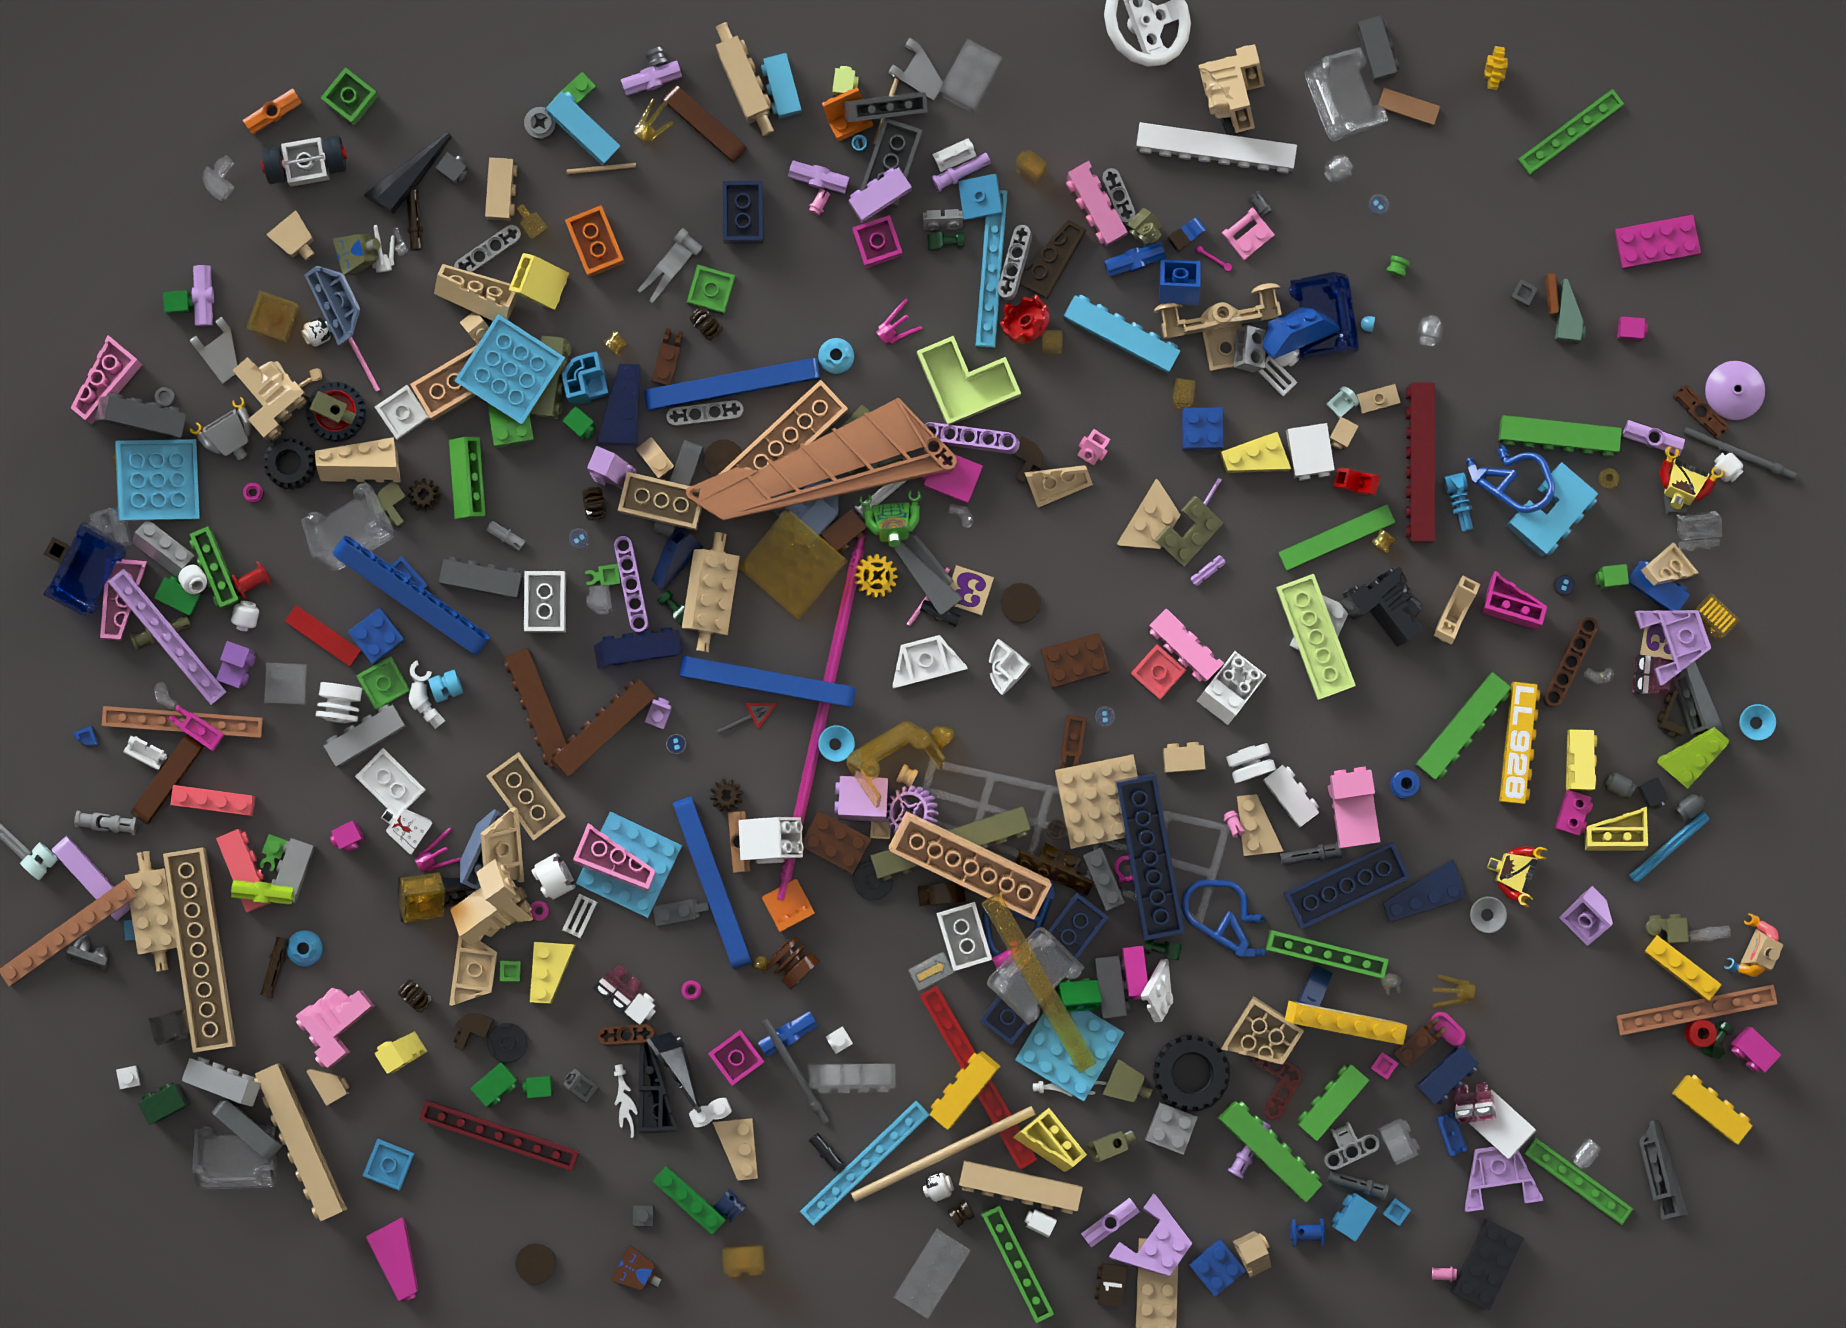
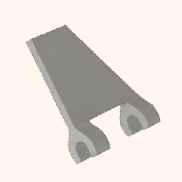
M909 38L905 47L915 52L916 55L905 72L892 65L888 74L903 81L918 92H926V97L934 101L944 83L921 45Z
M220 317L215 322L223 331L222 335L206 347L197 336L192 338L190 342L223 384L236 375L233 369L238 365L231 328L223 317Z

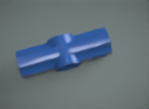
M1161 242L1143 248L1130 249L1122 255L1104 260L1109 277L1127 271L1140 270L1148 264L1165 259L1166 256Z
M809 1011L796 1020L789 1021L775 1031L784 1046L787 1047L799 1040L805 1033L815 1029L818 1024ZM769 1036L758 1042L766 1057L778 1051Z

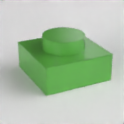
M500 961V981L520 982L521 961Z

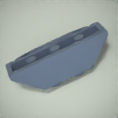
M315 266L304 276L339 346L353 336L360 307L343 273Z
M825 479L807 485L804 489L828 483L830 481L828 479ZM839 495L787 506L778 518L772 537L786 549L812 544L837 517L839 512Z
M493 810L477 823L460 859V883L476 890L481 887L476 874L477 871L483 868L481 833L504 815L503 813Z

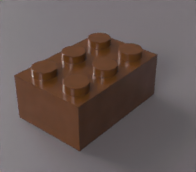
M1099 633L1041 649L1051 689L1110 672Z
M818 811L802 843L807 851L854 874L872 839Z

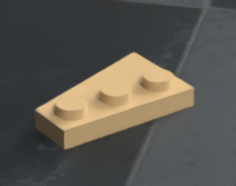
M1085 465L1025 473L1038 508L1093 485Z
M1674 542L1641 570L1653 586L1694 577L1699 573Z
M1257 794L1237 796L1239 821L1245 831L1241 835L1243 856L1284 852Z
M753 1118L712 1122L737 1180L758 1179Z

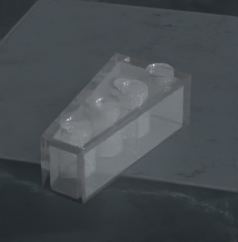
M808 1064V1085L810 1089H819V1093H831V1089H838V1093H850V1089H858V1092H870V1088H877V1092H889V1088H895V1064Z

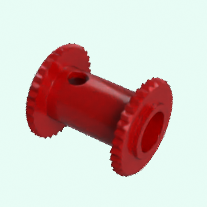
M259 561L256 562L259 568L238 579L232 574L233 583L244 599H247L245 592L264 582H267L269 587L271 586L270 577Z
M1696 1020L1688 1023L1685 1037L1688 1043L1695 1047H1709V1045L1715 1042L1717 1030L1713 1023L1707 1020ZM1700 1028L1702 1031H1704V1035H1702L1701 1039L1698 1036V1030Z

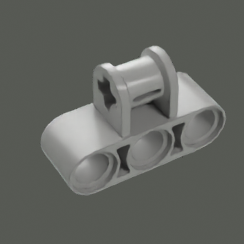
M1347 1121L1344 1126L1335 1130L1333 1128L1330 1129L1338 1148L1326 1153L1323 1161L1329 1169H1339L1377 1151L1380 1144L1379 1140L1371 1134L1357 1138L1349 1121ZM1367 1138H1372L1375 1141L1372 1149L1365 1147L1364 1143ZM1350 1146H1354L1357 1150L1356 1155L1352 1158L1346 1154V1150ZM1331 1155H1336L1339 1159L1335 1166H1331L1328 1163V1158Z

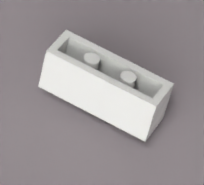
M1282 765L1263 779V782L1298 828H1300L1319 813L1317 810L1319 806L1313 798L1309 800L1306 796L1307 790L1302 783L1299 782L1297 784L1293 779L1295 776L1293 771L1288 766L1285 768Z

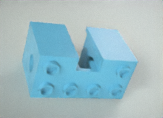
M1560 463L1551 473L1555 483V493L1551 500L1555 506L1547 515L1541 509L1532 513L1518 511L1505 526L1540 557L1552 554L1559 546L1556 542L1561 537L1565 539L1572 531L1569 527L1574 522L1578 524L1585 516L1582 512L1584 510L1588 511L1597 502L1595 497L1598 493L1563 463ZM1546 480L1538 488L1545 496L1548 491ZM1529 500L1523 506H1531L1534 503Z

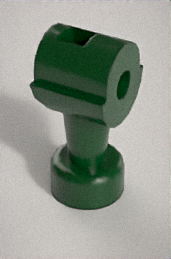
M943 232L927 234L929 251H938L943 246L954 244L958 248L965 247L964 232H956V236H945Z
M667 590L657 601L661 605H667L673 613L676 622L682 627L685 607L682 604L679 606L672 600L673 594Z
M1153 939L1145 940L1144 953L1151 954V951L1164 954L1169 959L1179 960L1182 945L1167 941L1164 944L1153 943Z
M1720 1021L1717 1026L1719 1032L1715 1042L1709 1045V1047H1703L1704 1055L1715 1059L1725 1055V1049L1722 1044L1726 1035H1731L1735 1028L1724 1021Z

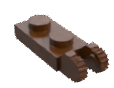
M666 328L651 380L663 385H672L683 332L678 331L675 346L669 345L668 341L671 336V329Z
M1067 715L1061 749L1060 769L1066 768L1067 756L1074 757L1072 767L1078 766L1087 718Z
M1437 1017L1432 1019L1426 1026H1422L1393 1052L1406 1068L1447 1031V1028L1444 1026L1433 1036L1429 1033L1428 1030L1439 1021Z

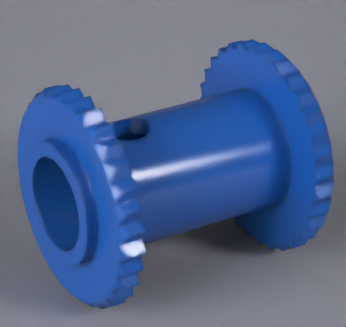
M1407 769L1394 774L1390 781V790H1392L1395 796L1400 798H1409L1416 794L1420 787V780L1417 774ZM1402 779L1409 782L1407 789L1401 786Z
M1320 1218L1317 1225H1296L1295 1219H1292L1290 1225L1292 1246L1296 1247V1241L1320 1240V1245L1323 1247L1326 1240L1324 1220Z

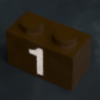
M1102 1263V1267H1098L1097 1279H1100V1286L1095 1288L1094 1299H1098V1304L1122 1307L1127 1266Z

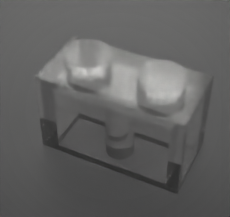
M1398 1118L1378 1128L1395 1165L1418 1155L1417 1150H1419V1146L1415 1139L1411 1140L1408 1134L1411 1130L1406 1120L1402 1121L1401 1118Z

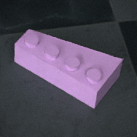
M596 446L587 467L595 482L604 486L605 483H608L620 489H623L627 472L636 474L638 472L637 469L629 464L627 465V462L615 453Z

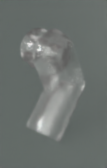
M1588 667L1583 676L1595 684L1601 685L1613 680L1614 671L1606 668L1605 671L1597 673Z
M157 683L154 688L156 701L174 710L177 701L168 696L165 683Z

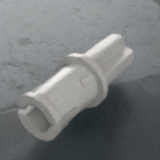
M494 521L487 527L489 533L501 539L502 543L505 542L518 551L521 550L526 541L512 533L511 529L507 530Z

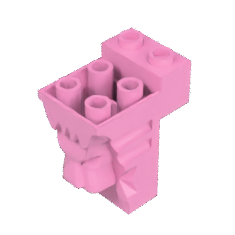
M1366 766L1354 768V772L1346 773V769L1334 771V775L1330 776L1331 784L1328 785L1330 797L1333 798L1332 808L1335 810L1334 820L1339 848L1379 843L1380 836L1373 797L1375 790L1372 771L1366 770Z
M331 988L314 1005H309L296 1015L298 1026L303 1031L307 1030L310 1033L309 1039L315 1046H320L315 1051L317 1055L315 1059L321 1067L331 1068L350 1053L338 1036L375 1007L364 991H357L355 994L348 996L340 989Z

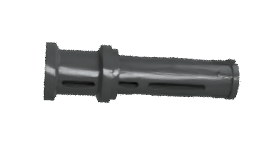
M1338 841L1335 844L1324 846L1319 844L1317 848L1280 853L1282 866L1317 859L1323 862L1329 858H1342Z
M1330 1170L1327 1183L1363 1192L1365 1197H1376L1381 1199L1382 1202H1385L1389 1189V1184H1378L1373 1182L1372 1179L1365 1181Z

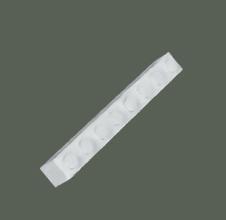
M1141 122L1136 143V149H1139L1140 153L1151 154L1153 151L1159 152L1160 156L1171 157V154H1174L1186 160L1195 157L1199 158L1198 161L1201 162L1216 160L1221 165L1237 163L1238 167L1249 168L1251 165L1257 166L1258 170L1269 171V168H1272L1284 174L1293 171L1297 148L1295 144Z

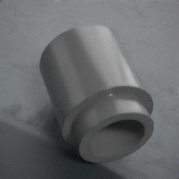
M1616 772L1613 775L1609 774L1604 783L1607 786L1606 790L1621 798L1626 797L1628 799L1636 787L1632 780Z
M1692 793L1681 801L1675 810L1683 821L1691 820L1705 809L1704 804L1706 802L1700 794Z

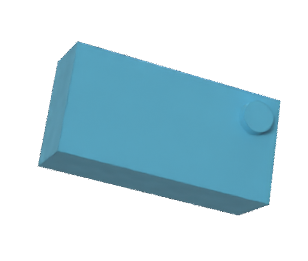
M561 91L545 108L544 112L603 166L619 149L620 145L574 103L576 99L568 91L566 93Z

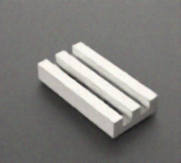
M1269 355L1266 357L1265 368L1286 389L1283 390L1263 369L1258 371L1282 397L1298 383ZM1268 361L1291 382L1290 385L1267 364Z
M579 894L562 930L581 938L598 902ZM581 899L585 900L572 929H569L568 927ZM588 903H591L592 905L579 933L575 932Z

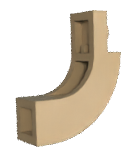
M1465 576L1461 577L1437 624L1435 637L1452 645L1459 627L1478 592L1479 583Z

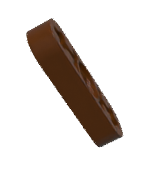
M646 1024L611 1026L601 1028L597 1038L605 1046L648 1044L647 1039L643 1036H637L635 1030L637 1029L638 1033H645V1029H647V1031L651 1032L647 1039L656 1036V1031L653 1027ZM625 1030H630L632 1033L628 1041L622 1039V1033ZM608 1032L611 1035H617V1038L610 1037L607 1041L603 1036L607 1035Z

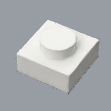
M137 1066L116 1070L120 1089L141 1085Z

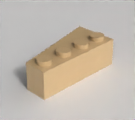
M442 264L437 274L434 294L492 321L497 314L508 320L517 298V294L509 290L511 284L445 264Z

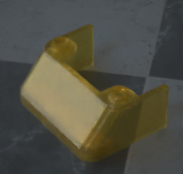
M910 721L901 722L851 752L847 758L849 770L875 808L880 805L881 795L871 780L879 775L880 766L878 761L910 742L916 749H925L939 770L943 767L945 757L927 731Z

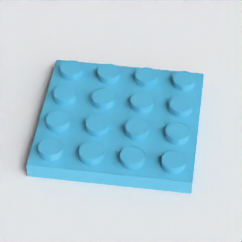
M497 314L455 379V382L520 424H523L565 357Z
M196 439L115 441L118 521L200 519Z
M610 811L600 832L656 871L649 892L640 890L584 867L576 884L648 918L682 845Z
M1054 993L1015 1061L1084 1102L1125 1032L1090 1011L1059 1013Z

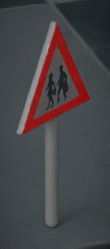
M745 703L750 715L717 730V733L720 734L751 718L757 729H759L778 703Z

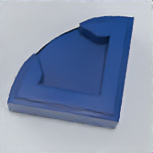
M93 726L73 733L74 737L84 745H99Z

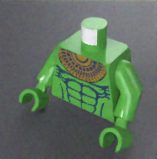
M912 491L909 492L908 496L912 501V505H910V502L872 505V509H870L871 496L868 494V503H864L861 496L859 503L864 507L863 515L866 527L874 535H878L881 542L888 541L890 547H898L900 540L908 539L909 532H912L919 522L920 506L918 502L921 499L919 491L916 499L911 498Z

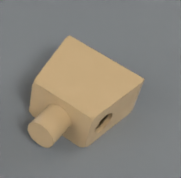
M296 210L266 234L292 258L300 254L307 261L315 254L309 247L314 239Z

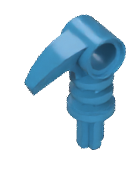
M1464 472L1444 477L1447 493L1453 494L1450 496L1451 500L1454 499L1452 506H1456V509H1453V515L1458 514L1463 532L1472 530L1473 525L1469 511L1473 510L1471 505H1467L1470 500L1465 497L1468 496V493L1464 492V490H1468V485Z

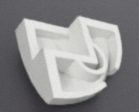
M997 639L989 657L993 673H990V677L998 692L1004 695L1026 673L1031 664L1003 641Z

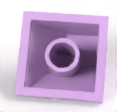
M1593 886L1585 891L1559 917L1587 946L1613 924L1607 900Z

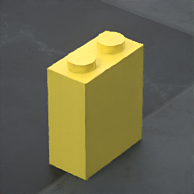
M523 253L509 290L542 307L555 310L560 301L563 288L567 283L569 272L534 255Z

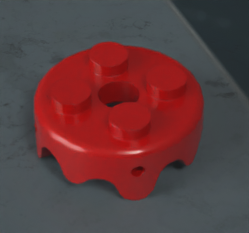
M1034 295L1033 299L1022 297L1019 305L1006 304L1004 306L1005 317L1000 322L1004 334L1012 342L1027 343L1044 333L1050 321V312L1037 295Z

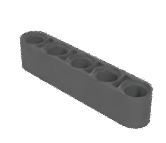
M684 440L670 482L691 486L704 446ZM655 522L653 532L670 537L675 532L677 526Z

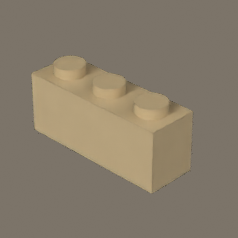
M489 157L485 211L487 220L511 221V216L515 214V204H512V196H516V184H513V179L517 177L518 165H515L513 159Z

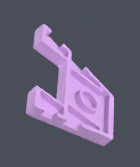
M1698 610L1634 612L1640 629L1660 623L1673 662L1654 669L1660 686L1711 649Z
M1494 1146L1474 1149L1464 1208L1465 1212L1484 1210L1481 1188L1514 1183L1522 1184L1524 1203L1543 1201V1197L1528 1171L1519 1150L1508 1160Z
M1153 1193L1143 1207V1210L1157 1219L1159 1223L1138 1253L1133 1252L1119 1242L1110 1254L1109 1259L1170 1277L1191 1247L1192 1242Z

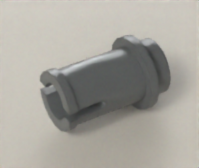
M1256 191V194L1253 193L1249 199L1258 210V214L1265 217L1272 212L1271 205L1267 204L1260 191Z

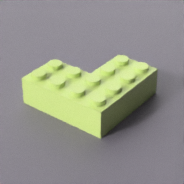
M954 336L917 351L918 359L943 418L948 425L956 424L1021 396L1020 389L1006 357L969 372Z

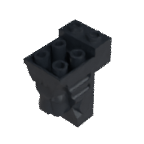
M1391 567L1368 585L1363 584L1359 587L1356 584L1342 594L1344 598L1339 601L1353 620L1370 611L1397 647L1410 641L1424 630L1416 619L1422 610V603L1412 595V590L1405 584L1408 581L1400 567L1395 570Z

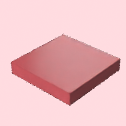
M1156 644L1130 674L1161 700L1187 670Z

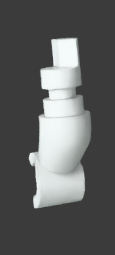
M417 660L413 662L409 671L410 677L415 681L411 685L409 701L413 709L418 710L420 714L423 713V718L436 729L445 720L435 708L432 709L430 707L432 704L428 701L430 698L427 696V685L424 683L430 678L432 672L427 671V674L423 677L417 676L415 674V668L419 666Z

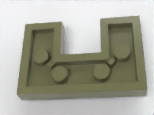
M1193 496L1181 510L1195 523L1187 533L1181 537L1171 526L1167 525L1155 539L1183 567L1188 564L1224 523L1196 496Z

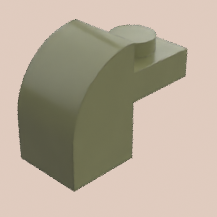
M392 481L380 490L376 498V508L380 516L388 512L386 518L391 525L394 526L396 524L400 528L406 523L395 507L406 500L407 497L397 482Z

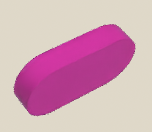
M1437 1012L1431 1017V1020L1435 1017L1439 1020L1432 1027L1436 1032L1441 1027L1445 1026L1447 1028V1031L1441 1037L1448 1044L1458 1046L1465 1041V1031L1448 1014Z

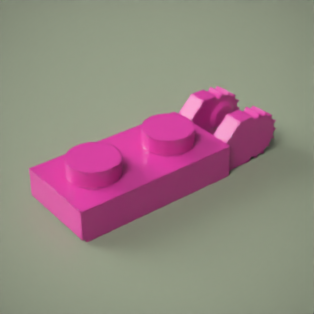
M177 705L175 709L187 716L186 720L182 723L178 718L171 715L168 719L178 725L179 729L214 751L225 734L192 712L189 713Z

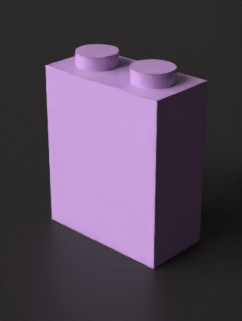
M840 776V782H836L835 794H839V802L835 801L834 813L838 814V820L886 822L888 778Z

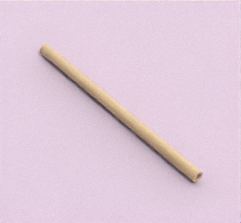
M1032 1106L1025 1108L852 1192L851 1195L855 1202L1036 1115Z

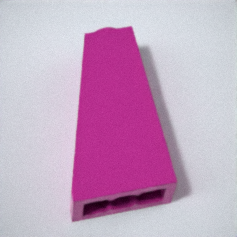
M402 1217L371 1233L366 1238L398 1301L404 1299L407 1302L416 1297L414 1293L419 1291L406 1221Z

